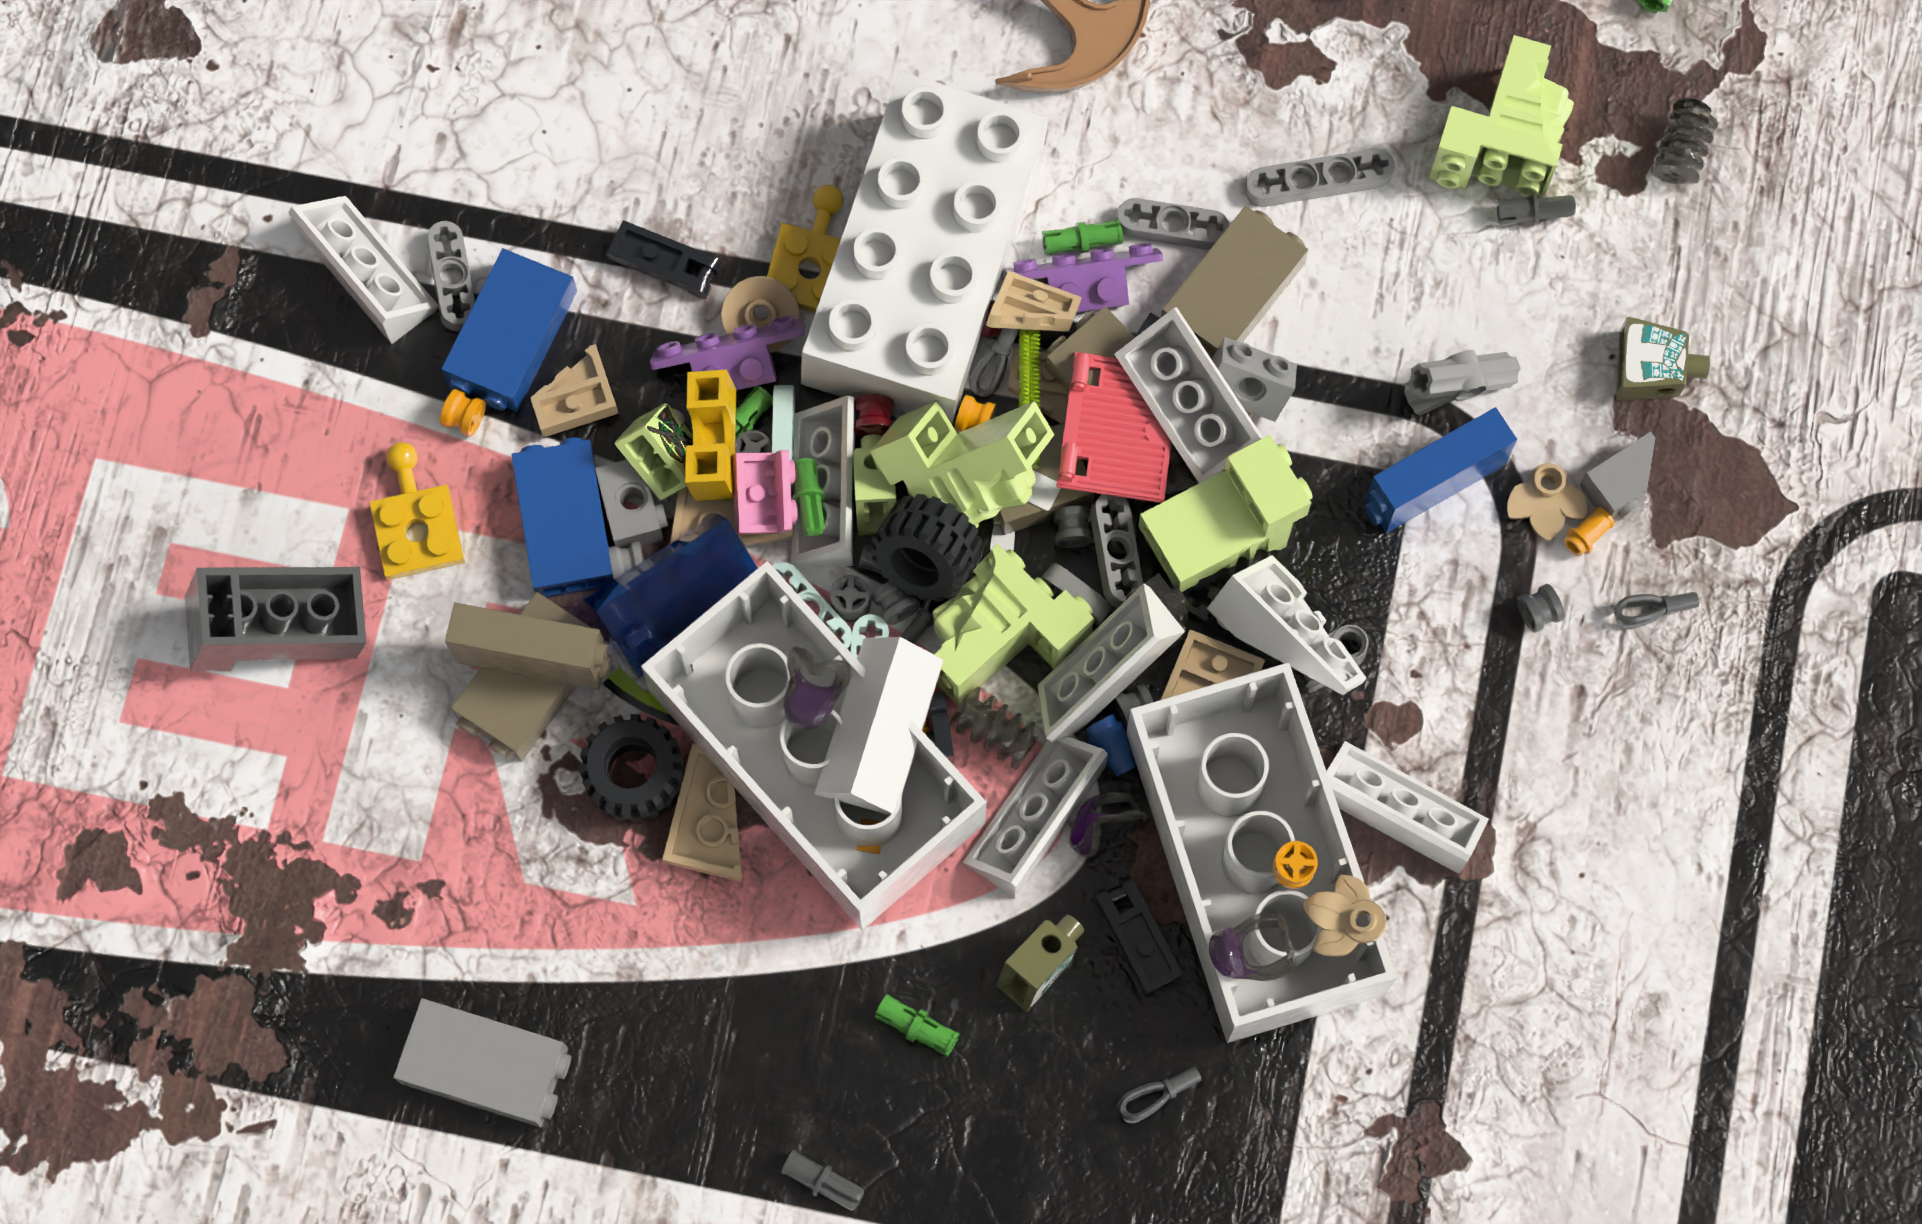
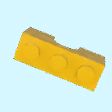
M727 369L687 372V410L692 421L693 445L686 446L685 484L695 501L734 499L732 455L735 454L736 387Z

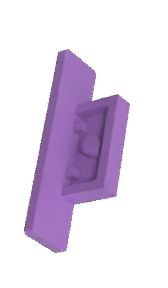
M1142 243L1129 246V252L1114 254L1113 249H1098L1090 252L1091 257L1075 259V254H1062L1053 256L1051 263L1037 264L1036 259L1020 260L1013 262L1014 268L1005 269V273L1007 275L1008 271L1030 279L1047 277V285L1082 297L1077 311L1082 312L1102 309L1104 306L1110 308L1129 305L1125 266L1163 261V255L1158 248H1152L1151 243Z
M783 316L771 321V325L756 328L754 324L743 325L734 329L733 334L718 337L717 333H708L697 337L695 342L680 345L677 341L668 342L657 347V351L652 353L650 360L652 370L690 362L692 372L727 369L736 390L776 382L777 376L768 344L804 336L806 329L804 318L794 319V316Z

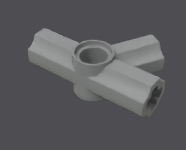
M1466 350L1449 356L1444 360L1418 363L1412 367L1410 380L1404 383V393L1415 414L1422 415L1453 400H1467L1485 391L1510 388L1518 383V373L1521 368L1517 357H1512L1507 352L1477 356L1474 350Z

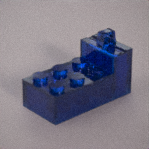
M717 513L583 601L624 666L635 676L641 678L644 676L641 666L756 571L758 567L729 520Z

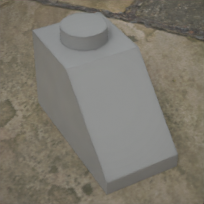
M1652 432L1647 433L1588 471L1580 484V487L1594 506L1605 509L1613 519L1619 516L1622 520H1625L1642 507L1640 501L1648 488L1655 444V436Z

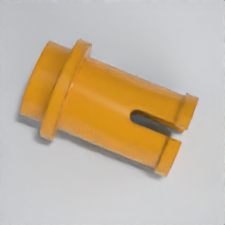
M1596 507L1576 528L1571 527L1566 531L1567 536L1564 538L1566 547L1576 556L1589 554L1593 550L1592 545L1610 528L1615 526L1614 519L1605 509Z

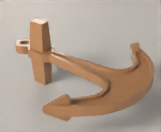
M1041 0L1066 25L1071 33L1073 42L1071 56L1060 65L1032 68L1007 77L995 79L996 85L1031 92L1055 93L1081 88L1097 81L1113 70L1136 44L1147 19L1150 0H1116L1109 4H1095L1088 0Z

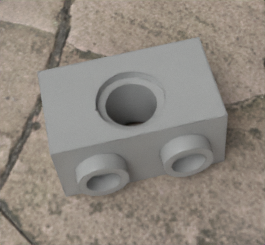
M1224 337L1211 360L1245 411L1276 422L1295 390L1297 364L1281 356H1274L1253 348L1247 343L1237 342Z
M623 460L596 467L595 470L615 546L622 549L629 547L632 542L640 541L642 547L664 541L661 528L667 527L668 523L663 504L654 505L651 488L630 462ZM639 497L643 499L642 505L637 509L629 510L623 507L629 498Z

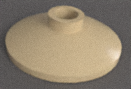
M765 276L746 278L733 286L725 297L721 312L722 324L727 335L733 334L734 329L743 325L754 324L756 328L771 325V321L783 316H794V319L800 318L799 305L792 291L782 282ZM757 306H765L769 311V315L765 318H760L755 314L754 310ZM791 339L768 344L770 353L783 348Z

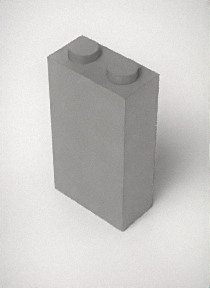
M421 998L393 1078L402 1085L541 1128L544 1118L550 1120L554 1113L558 1095H554L553 1092L558 1078L564 1080L571 1063V1055L567 1054L568 1047L562 1041Z

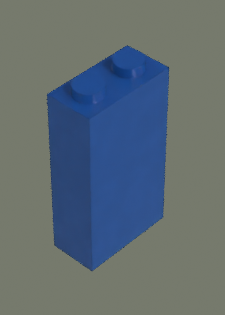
M502 248L441 369L448 387L451 390L458 389L464 392L465 396H469L470 393L484 398L483 400L487 405L497 410L504 411L507 407L518 412L577 293L573 276Z
M1494 407L1373 476L1364 501L1366 503L1364 509L1369 520L1375 526L1380 525L1386 534L1504 467L1518 439L1498 409Z
M568 438L561 441L560 445L545 448L542 445H530L522 448L520 452L511 454L533 590L535 593L538 592L546 598L616 586L609 556L610 543L601 490L595 470L597 467L595 454L590 439L583 441L581 438Z

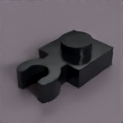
M938 691L933 693L929 706L933 731L925 732V734L954 765V751L944 691Z

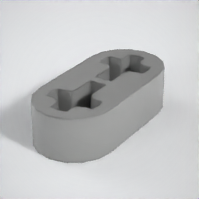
M1052 563L1040 578L1049 586L1055 597H1058L1065 589L1073 598L1076 595L1081 596L1093 610L1091 616L1094 618L1093 624L1100 625L1112 610L1111 605L1099 593L1056 563Z

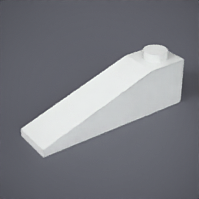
M1273 555L1232 575L1207 608L1224 629L1283 663H1289L1290 667L1342 695L1365 681V675L1342 642L1335 638H1330L1324 630L1323 625L1326 623V619L1321 612H1312L1303 598L1307 592L1301 583Z

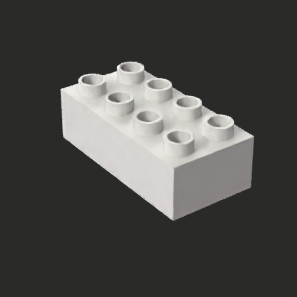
M899 71L802 351V385L840 397L849 395L854 397V401L864 395H884L894 401V409L902 410L906 413L937 400L950 423L953 424L981 340L987 312L991 301L994 300L1040 161L1049 117Z
M768 561L641 666L649 692L861 930H864L985 825L986 801L913 720H911L909 730L917 739L918 745L903 793L901 795L900 790L893 814L888 815L839 801L837 797L830 799L815 794L822 768L829 765L831 760L830 758L825 761L837 721L840 726L843 723L839 714L853 671L864 678L866 669ZM796 669L799 670L801 677L809 686L817 689H829L837 682L839 683L831 697L826 714L820 721L812 725L798 723L791 716L789 710L790 700L797 686ZM861 818L881 821V823L875 825L860 824ZM857 845L881 846L880 854L857 851Z
M1285 663L1130 709L1126 735L1226 1042L1236 1041L1384 996L1397 977L1382 935L1373 942L1358 943L1349 954L1344 956H1324L1314 952L1312 949L1313 943L1322 928L1318 927L1308 917L1303 907L1304 901L1318 892H1335L1336 881L1341 874L1354 876L1362 882L1364 880L1290 664ZM1291 841L1307 843L1315 851L1318 860L1317 869L1308 885L1300 889H1289L1277 882L1273 874L1272 867L1277 852L1284 844ZM1368 914L1359 916L1357 926H1368L1371 922V916ZM1246 929V932L1238 941L1237 953L1242 964L1250 970L1258 971V974H1226L1216 966L1212 958L1211 943L1216 937H1232Z

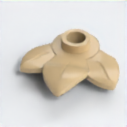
M1544 463L1535 467L1527 482L1514 487L1507 502L1508 518L1522 519L1529 517L1532 529L1545 541L1552 540L1560 533L1566 517L1581 520L1585 519L1587 513V502L1582 491L1569 484L1565 471L1552 463ZM1550 479L1554 483V488L1550 490L1543 488L1541 480Z
M1339 875L1335 885V892H1318L1310 896L1303 903L1308 917L1318 927L1322 928L1312 947L1313 951L1320 955L1329 957L1347 955L1358 943H1370L1377 940L1386 928V916L1382 908L1371 901L1368 887L1359 878L1354 876ZM1363 914L1370 915L1371 922L1368 926H1357L1359 916Z

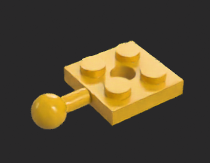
M823 185L813 195V205L817 213L812 231L782 222L767 277L782 282L792 291L798 302L799 309L816 313L841 241L840 238L827 235L831 217L840 211L844 200L841 191L833 185ZM811 262L818 267L820 274L814 279H806L800 275L798 267L802 263Z
M397 442L391 445L386 453L388 466L394 472H397L401 495L370 501L384 575L387 581L465 563L450 488L448 484L417 491L412 469L417 464L418 454L416 449L407 442ZM414 523H424L428 526V534L422 541L413 542L407 538V531Z

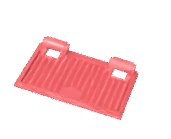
M1075 352L1056 487L1163 503L1172 441L1117 358ZM1089 369L1100 370L1098 386L1087 385ZM1077 459L1088 460L1086 476L1075 475Z

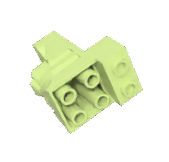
M1516 35L1513 36L1488 116L1451 106L1429 179L1437 181L1439 185L1445 188L1455 189L1459 187L1466 189L1470 176L1478 178L1480 182L1486 185H1503L1513 188L1524 196L1531 197L1532 194L1536 193L1537 196L1545 197L1559 161L1562 144L1559 142L1564 132L1563 126L1568 120L1574 102L1568 98L1569 93L1566 88L1544 78L1549 62L1550 45Z
M936 400L899 416L872 448L870 453L874 458L877 469L884 474L890 485L903 480L909 495L913 497L917 494H925L928 498L934 496L940 498L944 503H951L956 506L955 509L960 513L964 512L969 517L968 521L978 528L979 522L996 516L1001 509L1018 507L1027 503L1032 496L1031 487L1036 480L1031 465L1052 439L1054 433L1037 404L1033 401L957 434Z
M1271 435L1228 456L1225 470L1140 514L1138 527L1178 594L1197 585L1200 579L1213 575L1222 568L1235 566L1239 557H1246L1249 560L1254 558L1256 550L1262 549L1269 552L1285 548L1293 522L1308 515L1311 505L1310 500L1312 499L1310 488L1302 477L1296 478L1289 467L1292 465V461L1286 448L1281 443L1276 445Z
M996 544L972 571L974 578L965 583L953 599L933 610L934 631L942 644L941 649L934 655L943 659L937 686L958 707L967 701L1028 644L1055 669L1092 633L1094 618L1091 615L1093 610L1081 596L1076 595L1073 598L1065 589L1053 600L1051 597L1054 594L1049 586L1038 577L1033 580L1023 570L1026 566L1022 559L1011 549L1006 552L999 544Z

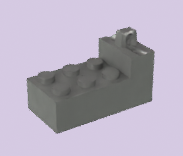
M360 567L197 568L185 594L190 672L231 671L235 661L357 659L366 644Z

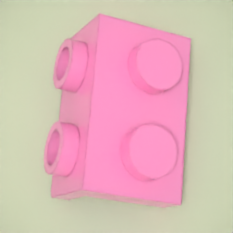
M779 450L776 453L733 454L735 535L783 534L792 530V524H795L797 520V505L795 500H791L790 484L794 483L796 472L794 461L789 460V450Z

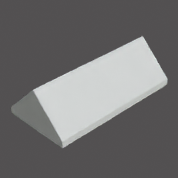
M346 196L292 206L288 213L300 236L391 344L437 310L438 304Z
M1177 307L1170 310L1114 354L1198 483L1225 470L1228 456L1263 438Z
M847 395L794 414L793 461L801 458H811L817 462L818 482L825 496V499L821 502L825 528L820 536L806 537L802 533L798 507L791 543V564L853 566L855 484L853 450H855L854 423L856 415L854 397ZM795 481L793 483V495L796 493Z
M1143 583L1037 685L1046 739L1053 742L1081 731L1185 632L1149 586Z
M901 637L864 638L857 658L866 669L864 678L853 671L839 714L843 723L840 726L837 721L825 761L830 758L831 760L829 765L822 768L815 794L830 799L837 797L841 802L891 815L894 812L900 790L901 795L903 793L918 745V741L909 730L911 720H913L921 730L923 729L943 659Z
M1068 736L1053 742L1047 740L963 863L1013 898H1016L1106 768L1108 753L1102 748Z
M1346 741L1327 770L1339 809L1460 874L1471 857L1489 820Z

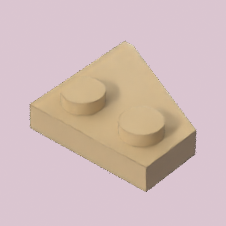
M1008 271L991 309L986 326L991 328L1070 331L1082 297Z
M596 344L589 346L585 350L586 356L571 369L566 366L555 376L552 383L544 385L530 397L543 438L618 414Z
M1190 629L1161 700L1261 671L1265 659Z

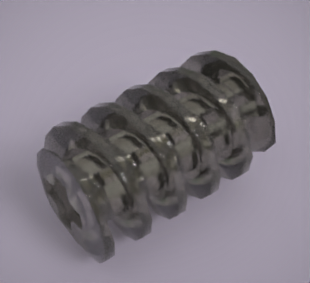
M1681 98L1674 102L1672 107L1673 113L1670 114L1668 126L1663 133L1664 139L1661 140L1658 148L1659 153L1656 154L1654 159L1655 166L1652 167L1650 172L1654 177L1667 183L1693 185L1700 180V175L1697 171L1702 170L1705 165L1702 158L1706 157L1709 153L1707 144L1712 143L1714 139L1711 131L1716 130L1719 123L1715 117L1710 115L1712 111L1706 103L1698 99Z
M977 686L962 700L953 714L949 725L951 726L958 721L956 731L960 735H964L972 729L970 742L973 744H977L985 738L983 748L988 753L999 746L997 759L1003 762L1012 756L1011 768L1017 770L1029 756L1039 739V735L1037 737L1033 735L1036 723L1031 721L1025 727H1020L1022 717L1020 712L1010 719L1006 718L1009 705L1005 703L995 711L992 709L995 696L990 695L981 702L979 697L982 688Z

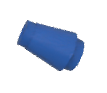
M1114 714L1085 729L1090 737L1087 739L1088 743L1102 748L1108 753L1106 765L1113 771L1116 777L1137 766L1123 722H1118Z

